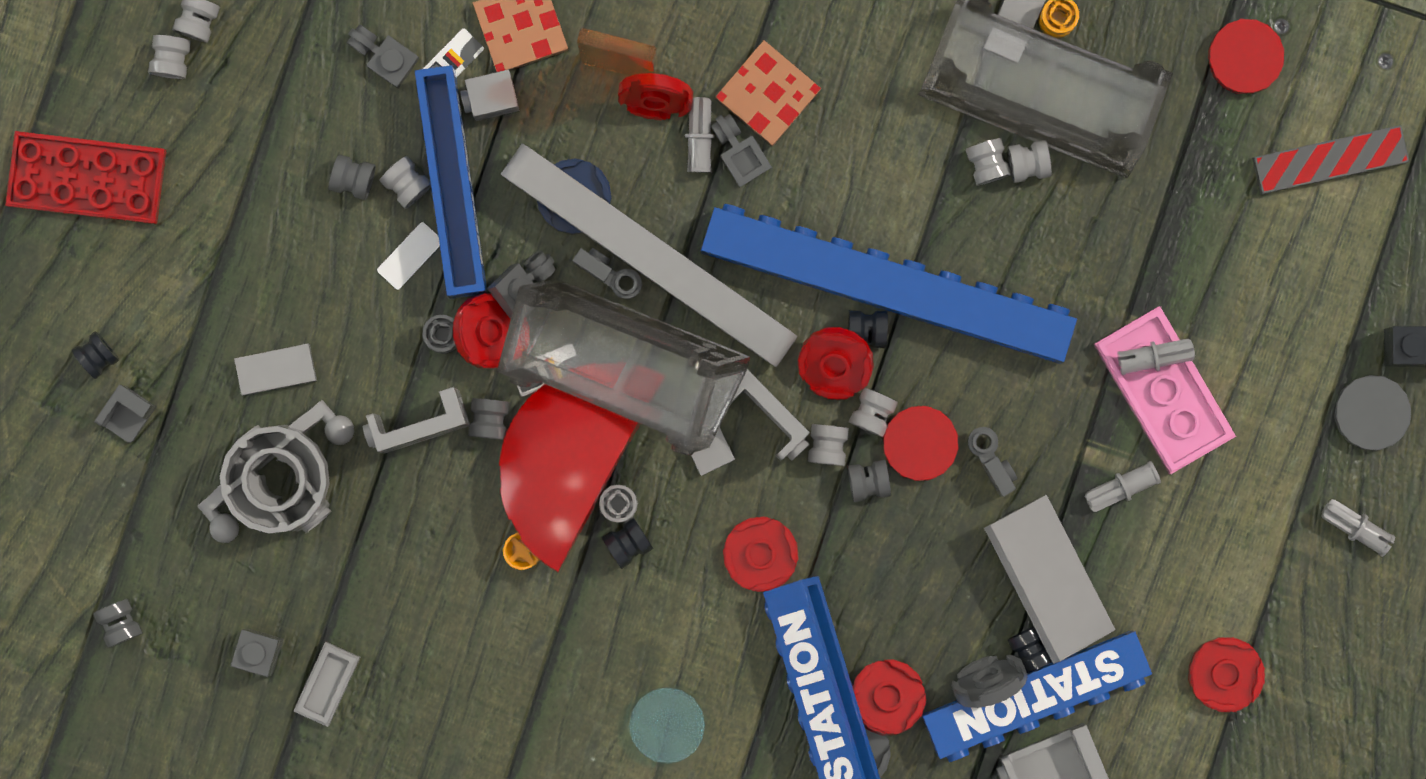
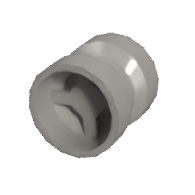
M182 0L181 6L183 11L181 17L175 19L172 30L194 40L208 43L211 35L209 27L211 21L217 18L220 6L207 0Z
M153 35L152 48L155 50L154 59L149 62L148 73L165 78L186 79L187 66L184 64L185 55L190 52L191 41L174 36Z
M1001 138L989 140L965 149L968 160L975 165L973 176L976 186L991 183L1012 175L1010 165L1004 161L1002 155L1004 146Z
M1046 140L1034 142L1030 149L1022 147L1020 144L1007 147L1008 163L1012 171L1011 178L1013 183L1024 182L1031 176H1036L1039 179L1051 177V161Z
M408 156L397 161L379 180L386 189L393 190L397 194V201L404 209L419 200L431 187V181L425 175H419L415 172V164Z
M864 388L859 397L861 402L859 409L852 413L849 423L883 437L887 429L886 420L888 415L894 413L898 402L878 392Z
M812 424L810 436L814 442L813 448L808 453V462L845 466L846 454L843 452V443L848 440L849 428Z
M613 485L604 490L600 496L599 506L605 518L620 523L633 517L637 511L638 502L636 495L631 489L623 485Z

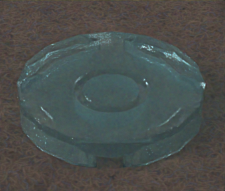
M664 687L652 690L640 698L632 710L629 727L632 741L643 755L653 761L668 764L682 761L695 752L703 740L705 721L701 707L692 696L681 689Z

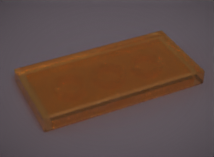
M585 28L580 29L577 45L582 64L628 76L642 73L657 74L658 63L655 46Z

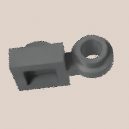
M360 24L356 30L352 28L348 33L350 38L346 43L364 56L368 51L374 53L366 66L397 89H399L420 59L419 56L389 35L378 47L374 44L378 37Z
M730 114L725 117L720 115L715 118L716 123L711 125L713 132L722 145L729 142L732 146L731 149L721 154L720 157L739 188L772 168L753 136L740 143L738 142L736 136L741 134V131Z
M580 248L572 260L576 266L611 287L619 298H634L641 290L642 282L637 272L631 269H621L618 272L613 271L612 268L607 266L610 259L594 248H591L588 253ZM625 277L631 278L634 282L632 289L624 291L619 287L621 279Z
M538 251L524 262L527 268L525 271L519 263L510 265L487 288L509 318L518 316L541 293L532 280L535 278L537 282H541L551 276L555 271L553 266L554 260L550 254L545 255L543 251Z
M979 427L973 430L968 437V447L980 459L981 465L998 495L1004 497L1016 490L1013 481L1018 478L1007 460L1000 462L998 456L994 454L998 447L996 433L988 427ZM980 435H985L989 438L990 444L987 449H980L977 446L976 440Z

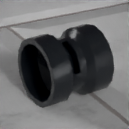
M849 310L848 330L858 334L867 344L872 345L874 348L886 349L887 311H875L872 315H868L862 311Z
M634 517L626 521L621 530L617 532L610 531L601 537L621 569L631 564L632 556L638 554L645 555L653 550L652 545Z
M1034 626L1007 639L1011 649L1017 652L1022 660L1026 673L1035 671L1052 662Z

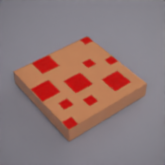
M479 0L473 2L497 72L511 71L569 50L551 0Z
M763 40L716 95L715 99L773 147L821 91V88Z

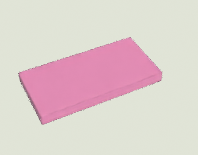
M1159 306L1093 345L1169 474H1172L1233 439L1236 435L1192 361L1160 367L1158 372L1153 368L1122 376L1117 356L1118 351L1147 347L1153 341L1158 345L1180 340Z

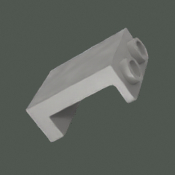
M746 367L718 393L717 397L729 407L745 392L789 437L790 442L776 455L780 461L786 456L792 461L809 445L804 438L810 432Z
M452 387L439 392L446 414L388 433L385 432L380 415L374 413L366 415L368 424L362 427L368 446L376 448L377 452L385 454L469 427L470 423L460 391Z
M1084 723L999 757L1002 766L996 768L1000 779H1109L1088 727Z

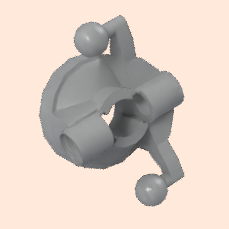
M321 400L291 425L286 424L260 428L257 425L239 438L225 455L220 472V485L197 506L211 522L209 529L213 539L220 543L233 541L239 532V523L236 518L248 528L265 533L303 530L306 534L322 522L331 513V510L328 508L330 504L326 500L330 485L328 464L318 445L304 434L319 421L323 420L326 424L324 430L327 439L332 444L344 445L354 435L352 421L346 416H336L326 403ZM275 457L278 458L276 461L285 462L292 467L296 475V484H299L297 492L286 502L282 501V496L275 495L269 490L266 485L265 475H260L258 472ZM225 502L232 515L227 513L221 514L217 508Z

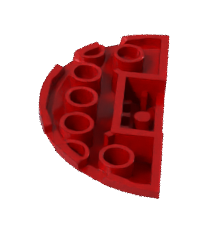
M595 363L566 371L565 374L541 386L527 399L513 418L506 432L499 460L500 494L507 518L512 521L515 529L521 536L524 546L543 564L557 573L593 511L597 499L628 443L631 442L666 379V375L646 367L628 363Z

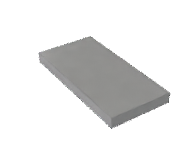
M1047 495L984 527L1053 664L1064 660L1115 630Z

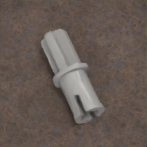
M694 97L692 109L689 111V134H685V138H688L687 172H711V139L715 138V134H711V100L706 97Z
M1183 339L1158 345L1153 341L1147 347L1118 351L1117 356L1123 376L1128 373L1153 368L1158 372L1160 367L1192 361L1195 359V351L1192 341L1190 339Z
M1149 461L1147 464L1126 474H1115V479L1087 491L1085 498L1090 509L1093 512H1097L1123 499L1130 501L1132 500V495L1155 484H1160L1161 480L1155 466Z
M1331 499L1322 510V518L1347 533L1350 541L1358 540L1377 552L1381 557L1386 555L1392 547L1388 543L1393 544L1395 541L1394 535L1387 533L1368 521L1366 514L1360 516L1336 500Z

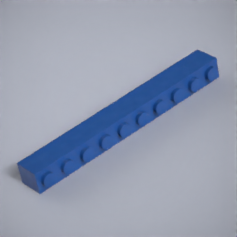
M724 204L722 209L714 207L701 254L1058 364L1065 361L1077 322V318L1069 316L1070 310L1067 308L1048 304L1047 309L1034 306V299L1022 294L1012 293L1011 298L996 294L998 288L990 284L976 281L975 287L960 283L962 277L951 272L940 270L939 276L924 272L926 266L915 261L904 259L903 265L888 261L890 255L876 249L868 248L867 253H862L852 249V242L832 237L831 242L817 239V232L808 228L796 226L795 231L781 228V221L769 216L760 215L759 219L755 220L745 217V210L733 205Z

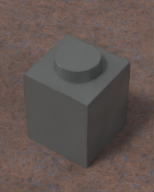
M248 628L242 629L231 667L265 677L272 676L284 639Z

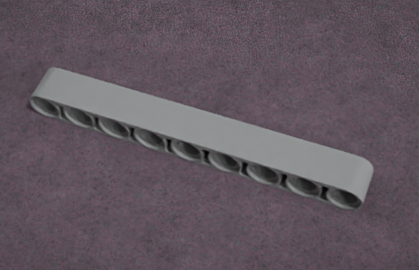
M523 143L500 175L774 367L779 365L798 336Z

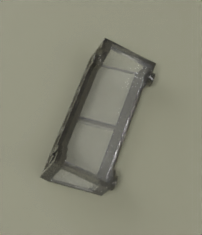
M956 0L918 95L1034 142L1046 140L1049 148L1128 178L1146 149L1173 73L1164 70L1162 65L1153 61H1144L1134 65L1133 68L1127 67L992 13L993 6L989 0Z
M553 279L519 287L497 372L510 377L509 381L517 386L531 387L532 383L542 382L667 434L666 441L672 444L671 449L684 455H693L694 452L710 448L747 372L751 357L561 280Z

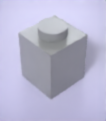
M509 70L466 79L467 90L460 91L465 113L472 112L476 121L520 111Z

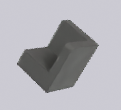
M119 384L94 422L101 427H106L125 441L132 443L157 406L127 386Z

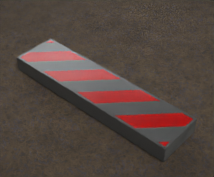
M1401 125L1252 158L1260 195L1409 162Z

